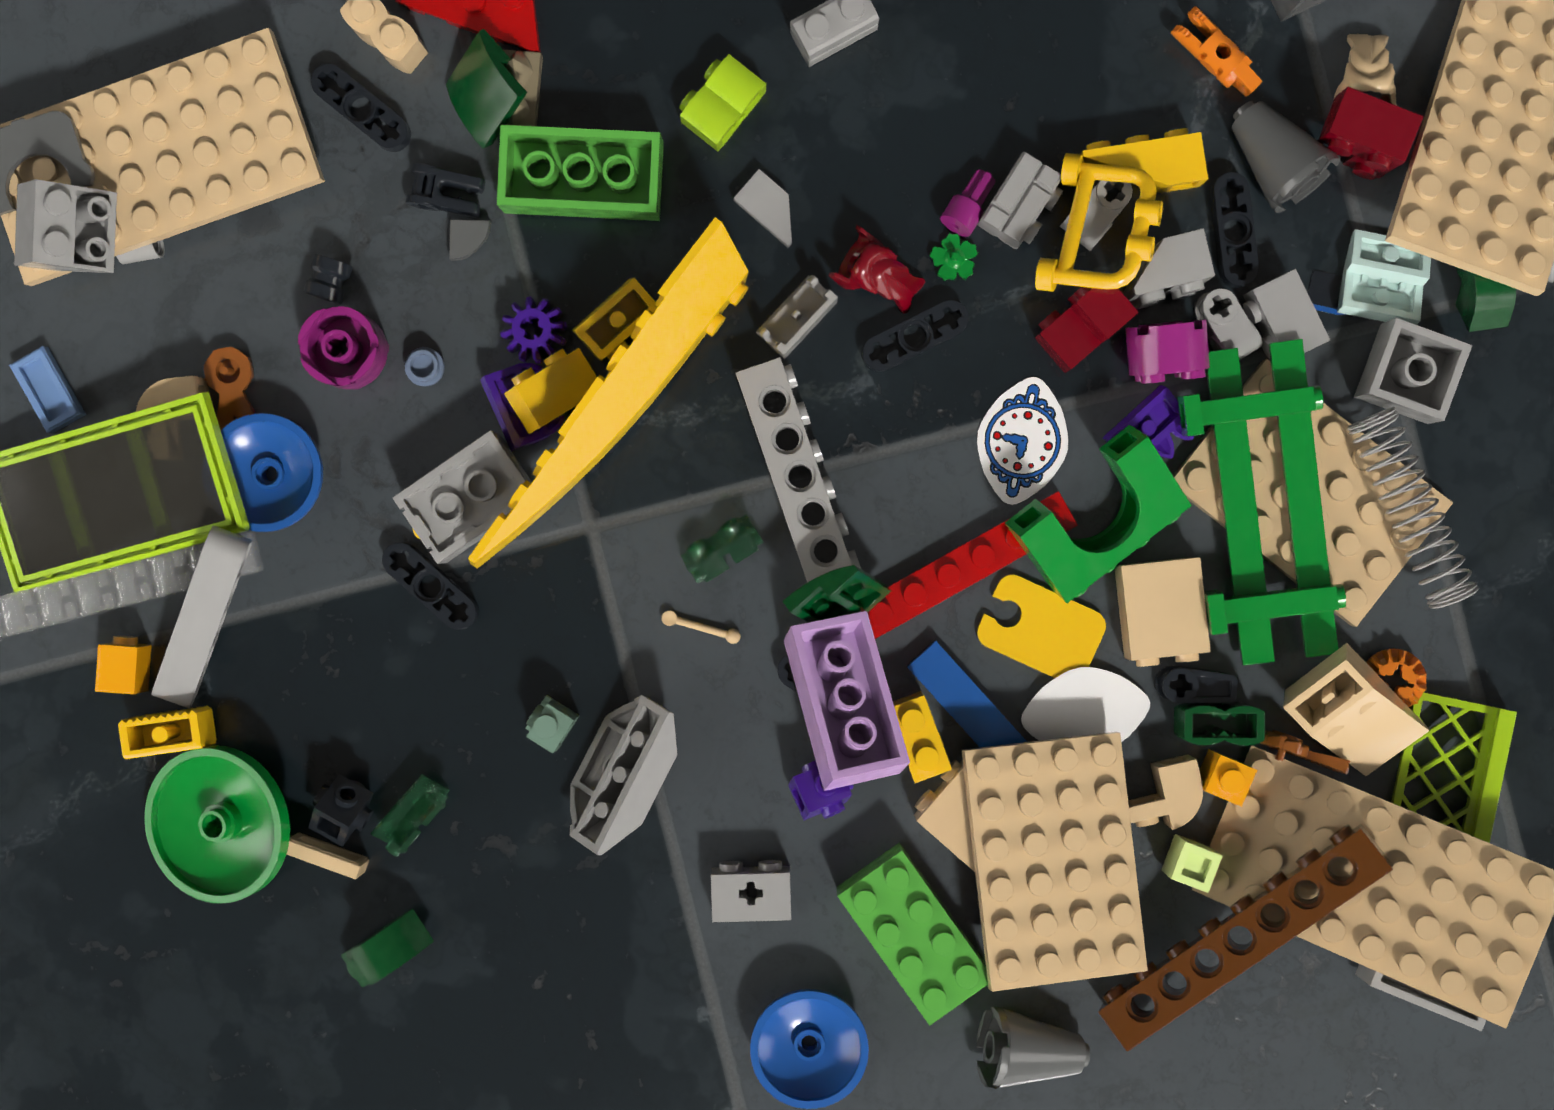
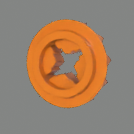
M1395 648L1385 649L1374 654L1366 662L1377 675L1381 676L1393 675L1400 664V677L1407 683H1410V685H1397L1394 692L1408 707L1418 704L1423 692L1427 690V672L1420 660L1408 651Z

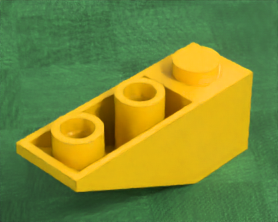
M1186 128L1168 131L1164 133L1165 138L1149 140V135L1129 137L1125 139L1126 144L1110 146V141L1094 142L1086 146L1087 150L1081 152L1084 157V163L1135 167L1146 171L1152 176L1156 184V192L1159 193L1197 188L1208 180L1201 132L1189 134Z

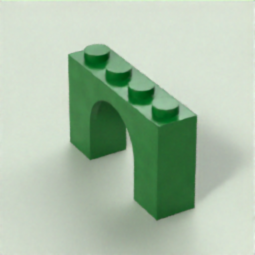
M1128 425L1099 448V451L1118 478L1122 488L1120 510L1114 521L1104 531L1089 538H1071L1054 514L1037 499H1034L1005 522L1049 587L1066 603L1084 594L1090 585L1104 574L1113 571L1123 559L1136 549L1145 546L1151 537L1165 526L1177 521L1181 514L1192 506L1149 437L1131 425Z

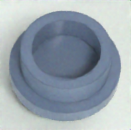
M417 348L406 358V375L416 385L423 387L432 386L444 374V360L437 351L431 348Z

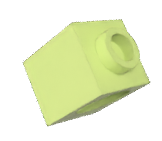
M1175 834L1161 870L1175 881L1209 893L1223 856L1209 846Z

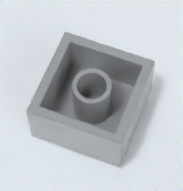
M1399 318L1384 322L1378 330L1354 398L1385 409L1395 407V411H1398L1399 414L1426 424L1445 421L1472 345Z

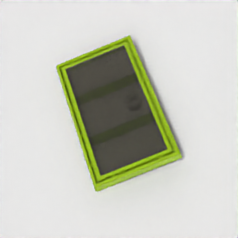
M209 392L198 393L0 451V550L13 591L17 594L204 543L213 525L236 534L248 531L250 528Z

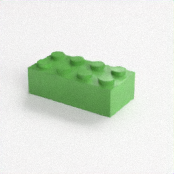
M501 125L497 206L505 214L660 221L664 149L661 133Z
M900 842L836 887L837 897L929 1026L988 985L986 963Z

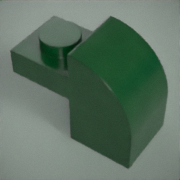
M1455 267L1462 281L1455 305L1468 332L1508 327L1515 306L1516 289Z
M411 909L392 920L369 938L351 947L341 957L347 964L348 972L359 982L361 987L368 984L371 986L412 959L433 943L434 940L415 911Z

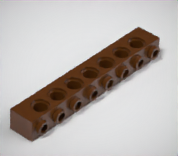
M1349 824L1342 827L1329 837L1333 844L1319 853L1316 848L1309 850L1295 861L1299 867L1286 876L1283 871L1276 873L1262 884L1266 890L1254 899L1250 894L1243 896L1230 906L1233 913L1221 922L1217 916L1210 919L1197 930L1200 933L1198 938L1189 944L1185 939H1182L1165 952L1169 957L1157 966L1151 961L1147 963L1148 971L1134 973L1133 975L1137 980L1124 988L1119 983L1102 996L1105 1002L1100 1007L1098 1013L1125 1050L1128 1052L1391 872L1393 864L1362 824L1354 829ZM1338 856L1347 858L1353 865L1352 871L1346 876L1334 875L1328 867L1331 859ZM1302 880H1310L1317 885L1319 893L1312 899H1303L1296 893L1295 885ZM1275 903L1284 909L1286 916L1279 922H1271L1264 917L1262 908L1266 904ZM1236 926L1245 927L1250 931L1252 940L1247 944H1238L1231 939L1229 931ZM1202 949H1210L1218 955L1219 963L1213 967L1205 966L1199 961L1197 953ZM1172 971L1181 973L1185 977L1187 985L1181 989L1171 987L1166 981V974ZM1137 994L1150 996L1154 1002V1008L1148 1011L1138 1008L1135 1004L1134 996Z

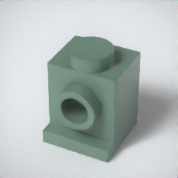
M546 695L542 703L537 705L526 723L527 727L525 729L529 730L526 737L549 752L554 753L560 748L580 715Z

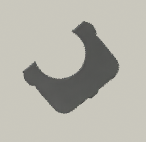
M50 111L29 119L20 118L11 121L10 125L0 128V216L17 210L10 197V180L15 169L23 161L34 156H50L57 159L66 168L71 185L80 187L94 185V169L86 162L78 131L71 117L60 111Z

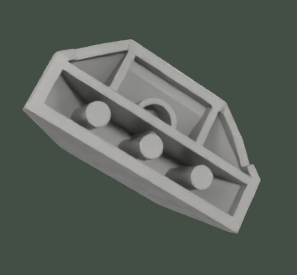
M640 695L633 702L625 704L605 716L570 787V812L572 819L570 836L596 855L604 854L644 822L677 757L674 713L648 697Z

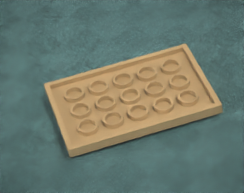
M1268 359L1262 360L1242 386L1243 395L1274 391L1271 362ZM1323 403V409L1311 411L1329 573L1331 584H1342L1346 594V607L1334 610V613L1349 625L1357 627L1412 557H1406V553L1419 548L1429 533L1416 536L1402 543L1399 542V539L1427 527L1438 520L1441 515L1426 517L1395 529L1392 528L1394 524L1418 514L1435 501L1409 506L1391 514H1385L1386 511L1414 498L1428 487L1409 490L1379 500L1380 496L1405 485L1418 475L1414 473L1373 486V482L1392 474L1405 465L1399 461L1367 472L1366 469L1392 455L1383 450L1363 458L1359 457L1361 453L1378 444L1371 439L1356 444L1353 443L1354 439L1364 435V433L1348 434L1347 428L1352 424ZM1277 416L1246 420L1262 556L1296 583ZM1212 425L1173 477L1191 503L1225 528ZM1421 478L1413 485L1423 484L1427 482ZM1433 487L1426 495L1420 498L1433 497L1439 499L1438 504L1427 513H1446L1453 504L1452 501Z
M1120 732L962 750L988 989L994 992L1148 971Z

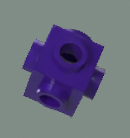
M816 760L804 765L801 768L803 773L793 776L788 784L804 821L821 813L824 819L844 811V804L852 796L851 790L853 789L852 784L824 791Z

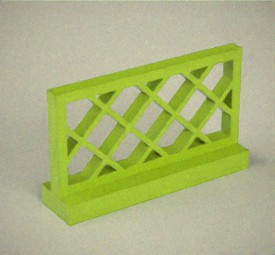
M1423 692L1418 704L1412 705L1411 710L1420 718L1423 700L1439 704L1447 718L1429 728L1426 734L1402 750L1391 803L1401 806L1403 801L1408 810L1417 813L1416 810L1436 799L1447 815V818L1439 823L1444 825L1452 823L1456 830L1490 843L1517 712ZM1446 705L1462 709L1452 714ZM1470 710L1485 713L1482 730L1470 737L1466 735L1456 720ZM1452 723L1464 741L1444 752L1432 734L1447 724ZM1427 737L1439 756L1419 767L1412 756L1413 745ZM1480 738L1477 750L1473 742ZM1468 746L1476 758L1473 769L1460 776L1448 757ZM1444 761L1455 777V780L1436 791L1424 772ZM1411 763L1415 771L1408 774L1409 764ZM1420 776L1431 794L1411 805L1404 795L1405 784ZM1472 777L1469 789L1464 781ZM1460 784L1468 796L1465 807L1452 814L1440 796ZM1464 815L1461 827L1457 819Z

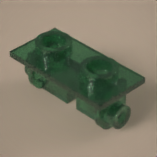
M746 514L740 519L732 518L720 527L719 532L710 538L695 541L681 557L688 572L692 574L697 584L702 581L708 583L729 569L723 556L729 553L737 564L759 550L758 546L764 542Z
M421 774L375 827L371 835L388 843L385 848L393 856L397 857L400 853H406L408 847L421 833L418 827L421 824L427 826L439 811L447 806L445 801L449 798L447 793L450 790Z

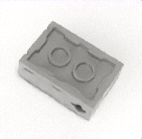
M490 430L394 496L393 500L399 509L405 510L403 515L412 526L414 535L421 539L427 549H432L429 553L437 564L448 563L480 541L500 513L507 515L511 509L508 507V503L520 484L526 480L531 483L532 481L500 434Z

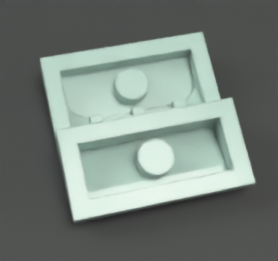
M1355 229L1350 239L1345 260L1337 313L1383 322L1399 318L1417 325L1421 319L1423 286L1430 279L1431 258L1386 242V235Z

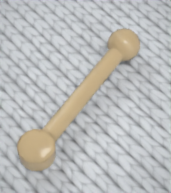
M671 610L665 611L662 615V622L667 626L678 624L726 638L730 644L739 642L741 638L740 632L736 629H729L727 631L681 618Z

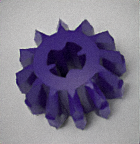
M529 296L525 300L526 309L523 310L516 302L511 305L512 310L517 313L515 318L503 315L502 321L511 325L512 328L502 330L500 335L504 339H513L506 349L510 353L517 352L520 349V361L527 362L532 353L535 363L542 364L544 359L542 351H546L551 356L556 353L551 347L554 342L561 346L566 345L567 341L563 337L556 335V333L567 330L568 324L562 321L555 322L562 315V311L556 307L548 312L550 307L548 299L542 298L536 308L534 299ZM538 321V326L543 329L540 337L534 334V339L530 340L531 335L526 332V328L529 324L535 326L534 322Z

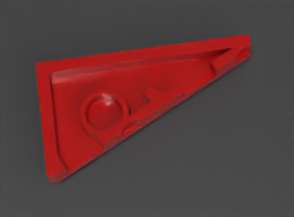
M395 0L396 3L406 6L411 11L419 14L434 16L445 20L450 25L475 34L485 29L497 42L502 44L506 42L528 52L541 53L535 0Z

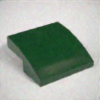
M485 29L477 33L446 83L448 95L459 118L482 149L493 145L500 134V126L507 124L528 93L505 68L511 58Z
M851 565L829 571L814 578L795 590L782 602L790 613L809 623L843 616L849 610L854 613L869 612L891 590L887 585L862 569Z

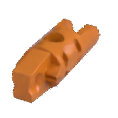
M1194 6L1188 13V18L1207 39L1201 43L1182 25H1176L1171 31L1172 36L1226 88L1232 85L1245 97L1249 96L1262 83L1260 77L1249 66L1252 61L1199 8ZM1216 51L1220 52L1222 59L1217 56Z

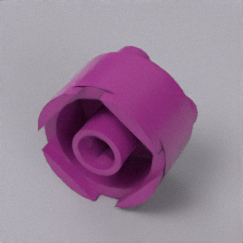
M338 306L316 311L304 322L298 335L300 359L305 370L316 380L341 389L357 390L374 381L382 372L389 352L388 341L379 325L368 316L349 307ZM341 342L346 343L348 348L345 355L338 348Z
M1206 319L1186 323L1174 321L1138 325L1139 333H1137V327L1125 328L1129 375L1135 376V382H1141V384L1164 382L1165 374L1174 373L1175 378L1181 377V379L1206 377L1205 369L1210 368Z

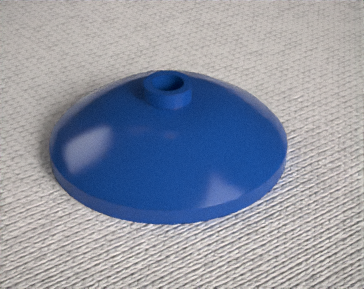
M264 413L238 418L221 430L249 522V530L256 532L278 531L301 520L314 506L323 483L321 455L311 436L301 426L287 418ZM205 456L203 467L205 489L214 508L225 518ZM270 467H274L277 471V476L273 481H269L266 477V472Z
M802 989L780 996L761 1013L751 1036L750 1057L759 1082L774 1098L796 1108L818 1109L839 1102L858 1085L868 1062V1038L860 1017L846 1001L822 990ZM810 1035L815 1037L817 1041L813 1046H806L802 1043V1039Z

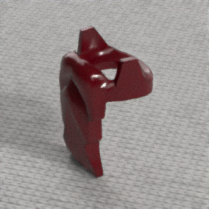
M856 225L855 228L859 234L858 240L846 254L838 273L830 272L828 276L844 289L855 290L862 288L874 294L878 293L885 299H893L901 312L908 313L911 308L912 297L923 287L925 280L921 277L912 276L909 273L908 267L897 261V255L890 248L885 247L881 241L862 227Z

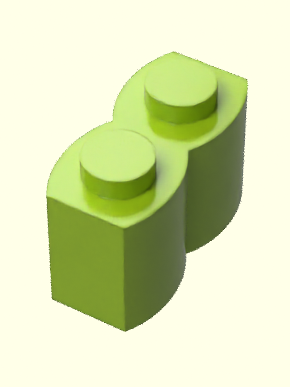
M730 54L722 62L716 59L709 66L704 75V79L707 80L705 85L698 92L694 89L691 90L679 107L683 111L680 115L681 123L716 151H719L766 92V83Z

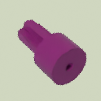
M981 169L976 170L962 194L952 197L940 218L944 226L950 231L964 237H969L984 213L981 206L995 185V179L990 172Z

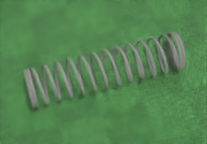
M1391 407L1348 426V434H1356L1385 422L1370 432L1354 439L1353 443L1356 444L1382 434L1401 430L1388 440L1361 453L1359 457L1363 458L1392 447L1408 444L1392 456L1368 467L1366 471L1370 472L1389 464L1415 458L1401 469L1373 482L1372 485L1377 486L1399 477L1421 473L1405 485L1380 496L1379 500L1409 490L1428 487L1414 498L1387 510L1385 514H1391L1416 504L1435 501L1418 514L1394 524L1392 528L1395 529L1426 517L1441 515L1432 524L1399 539V542L1402 543L1433 531L1448 530L1431 543L1409 551L1405 555L1410 557L1429 548L1445 544H1455L1440 556L1412 568V571H1417L1439 561L1461 558L1458 563L1444 572L1425 578L1418 583V585H1424L1446 575L1468 572L1464 578L1453 585L1425 596V599L1428 600L1429 608H1442L1470 597L1479 590V586H1477L1476 582L1464 583L1471 576L1472 570L1466 568L1456 569L1465 561V556L1460 554L1449 555L1458 547V541H1442L1451 533L1452 527H1435L1445 518V513H1427L1438 504L1439 499L1433 497L1420 499L1432 489V485L1428 483L1413 485L1425 475V470L1415 469L1403 472L1413 466L1418 461L1419 456L1408 455L1396 458L1406 452L1412 446V442L1400 441L1389 444L1400 437L1406 428L1399 426L1380 431L1399 417L1398 411H1395L1396 408Z

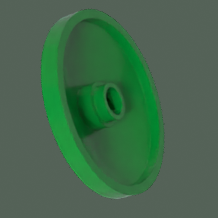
M209 745L174 757L156 775L149 789L145 805V831L156 863L176 887L198 900L210 903H230L242 900L268 885L283 865L290 840V821L284 797L270 773L253 757L240 750L227 746Z

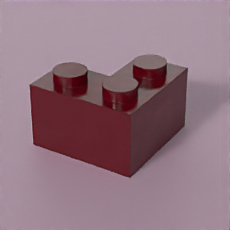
M1346 87L1335 97L1318 141L1328 145L1327 148L1334 151L1337 155L1345 156L1343 165L1353 168L1352 172L1356 176L1369 180L1379 179L1405 163L1424 116L1351 87Z
M1081 287L1068 298L1072 304L1068 310L1061 315L1055 309L1038 324L1043 331L1035 339L1064 373L1075 367L1095 348L1109 339L1139 313L1119 289L1105 290Z

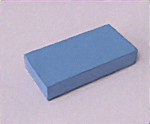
M41 346L9 365L47 433L53 434L86 415L48 347Z

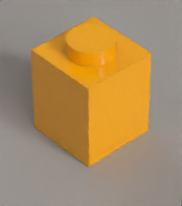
M113 636V642L98 644L95 692L138 694L149 691L152 645L138 644V637Z
M1208 749L1199 770L1205 792L1241 807L1257 772L1256 769L1211 749Z

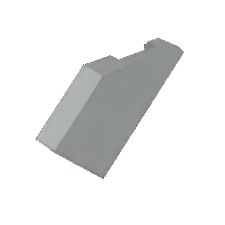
M758 169L733 199L741 208L789 248L792 244L789 194Z

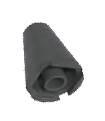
M1249 101L1241 106L1233 115L1235 122L1231 129L1269 206L1275 213L1285 211L1286 209L1282 204L1289 199L1297 204L1307 197L1331 175L1327 169L1332 162L1336 166L1340 163V158L1334 151L1327 148L1323 143L1263 101L1255 104Z
M991 1007L992 1010H985L982 1015L977 1033L976 1047L983 1048L984 1061H977V1070L984 1087L997 1089L1078 1075L1089 1064L1090 1048L1088 1043L1084 1042L1081 1034L1001 1007Z

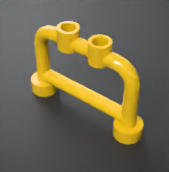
M1066 153L1062 164L1061 182L1062 185L1076 186V191L1059 261L1058 259L1040 258L1036 270V290L1054 292L1057 284L1105 290L1118 289L1128 285L1136 277L1141 261L1151 262L1153 258L1155 237L1147 236L1150 225H1160L1163 212V202L1155 201L1156 184L1152 176L1142 169L1084 163L1083 154ZM1095 180L1132 183L1140 188V196L1136 201L1131 235L1129 234L1126 243L1124 265L1115 273L1074 269Z

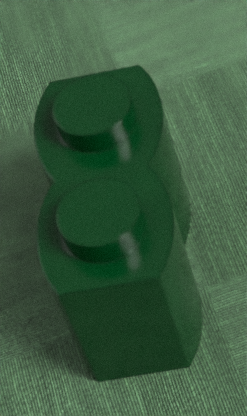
M1240 702L1222 703L1215 707L1206 703H1182L1174 707V735L1196 745H1213L1223 740L1242 746L1258 744L1265 740V712Z

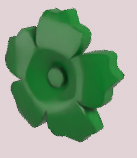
M949 233L947 238L941 241L942 248H932L930 258L933 260L934 266H941L937 276L942 278L943 281L955 280L957 274L964 280L973 275L975 264L970 259H973L978 254L975 244L964 241L960 245L959 235Z

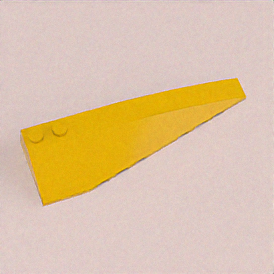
M716 217L713 219L658 291L660 296L655 303L657 308L654 313L645 310L635 323L637 326L631 334L633 339L631 345L623 343L615 351L606 367V370L609 371L606 378L599 375L560 428L558 431L560 436L557 440L559 446L556 450L553 448L545 449L536 462L537 466L533 471V475L536 478L532 483L526 480L520 484L508 503V507L511 509L507 515L504 513L498 515L470 554L468 560L475 568L478 569L538 520L612 449L654 402L705 335L709 334L711 337L715 335L725 321L726 317L722 313L730 303L736 306L744 297L749 288L745 285L748 269L726 228Z

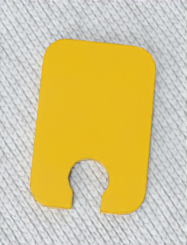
M1006 575L1000 579L992 596L1002 601L1010 600L1015 602L1020 608V620L1012 627H1003L997 623L995 618L983 614L977 628V637L981 644L1053 678L1075 668L1090 666L1106 630L1105 619L1100 613L1073 600L1066 603L1055 592L1020 576Z

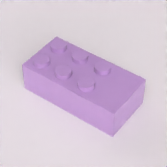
M867 611L791 626L784 639V644L824 791L900 774L910 763Z

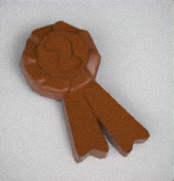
M225 347L214 350L205 361L204 374L207 385L219 393L217 420L220 430H222L226 425L238 418L256 414L244 392L254 377V371L250 357L239 349Z
M1265 731V740L1260 742L1269 748L1277 750L1275 759L1283 762L1285 754H1289L1345 775L1348 774L1350 768L1348 767L1350 760L1309 751V746L1303 744V740L1279 731Z

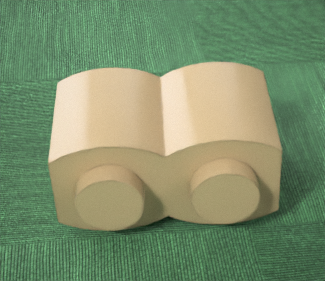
M348 0L340 9L342 17L365 43L377 48L396 69L411 74L428 54L426 46L413 28L403 19L391 15L380 0Z

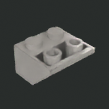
M38 179L18 184L14 265L53 271L114 273L117 192Z
M1204 228L1164 238L1155 245L1152 261L1141 262L1136 277L1127 285L1123 292V295L1131 304L1133 303L1136 309L1157 304V301L1165 299V295L1171 294L1172 300H1178L1195 295L1196 291L1205 289L1204 283L1213 278L1215 272Z

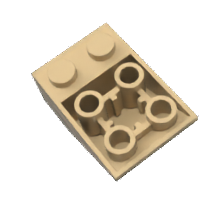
M1348 643L1285 690L1283 708L1312 738L1340 758L1350 760L1349 764L1365 776L1429 731V728Z

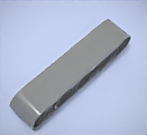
M214 525L212 526L200 554L151 693L152 696L189 709L191 708L250 551L252 539Z

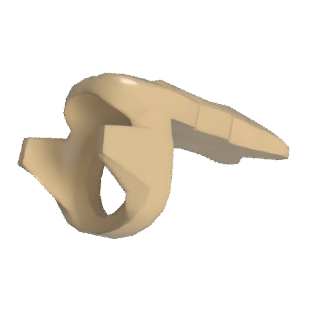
M1349 34L1347 36V42L1351 47L1348 58L1349 63L1346 65L1344 79L1338 86L1334 99L1346 87H1351L1361 92H1379L1382 94L1381 100L1396 105V87L1393 80L1395 71L1393 64L1389 63V51L1385 48L1389 38L1387 35Z

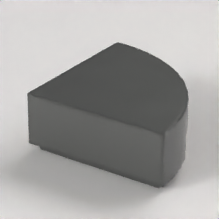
M450 220L449 259L451 261L467 259L475 253L488 239L492 223L482 220Z

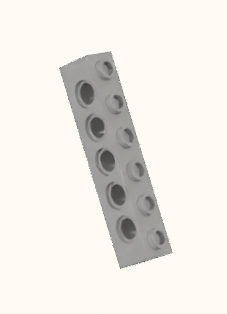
M779 357L736 372L807 582L841 567L855 565L861 569L855 550L849 552L846 550L842 537L849 535L842 512L834 515L830 500L836 498V494L829 475L821 477L817 463L824 460L817 439L809 441L804 428L805 425L811 424L803 401L796 403L791 389L798 387L791 364L783 366ZM777 392L785 397L786 406L781 412L770 413L764 408L763 402L768 394ZM791 429L797 433L799 443L796 448L785 451L778 447L776 437L780 431ZM796 466H804L811 472L812 480L804 488H796L789 481V473ZM817 503L822 506L824 519L820 524L812 526L803 521L801 512L806 504ZM824 539L831 540L837 547L836 557L827 563L820 562L814 554L816 544Z

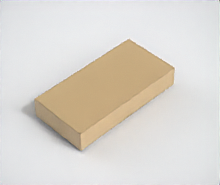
M297 833L290 837L286 854L353 879H357L365 873L370 860L366 856L302 833Z

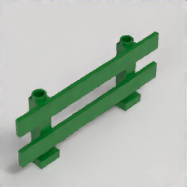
M1303 339L1269 343L1274 391L1243 395L1238 348L1209 352L1210 368L1206 370L1210 400L1200 401V394L1177 396L1182 436L1204 434L1203 426L1213 425L1233 596L1224 597V594L1217 589L1204 591L1208 632L1211 635L1228 633L1227 624L1237 623L1241 663L1243 666L1275 662L1270 619L1300 615L1305 657L1333 654L1338 650L1334 610L1346 607L1344 586L1342 584L1333 585L1330 581L1311 411L1323 409V394L1319 385L1308 387ZM1277 416L1297 588L1267 592L1246 420Z

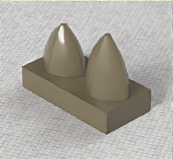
M504 50L511 58L505 68L528 92L506 125L537 126L543 56L537 52Z

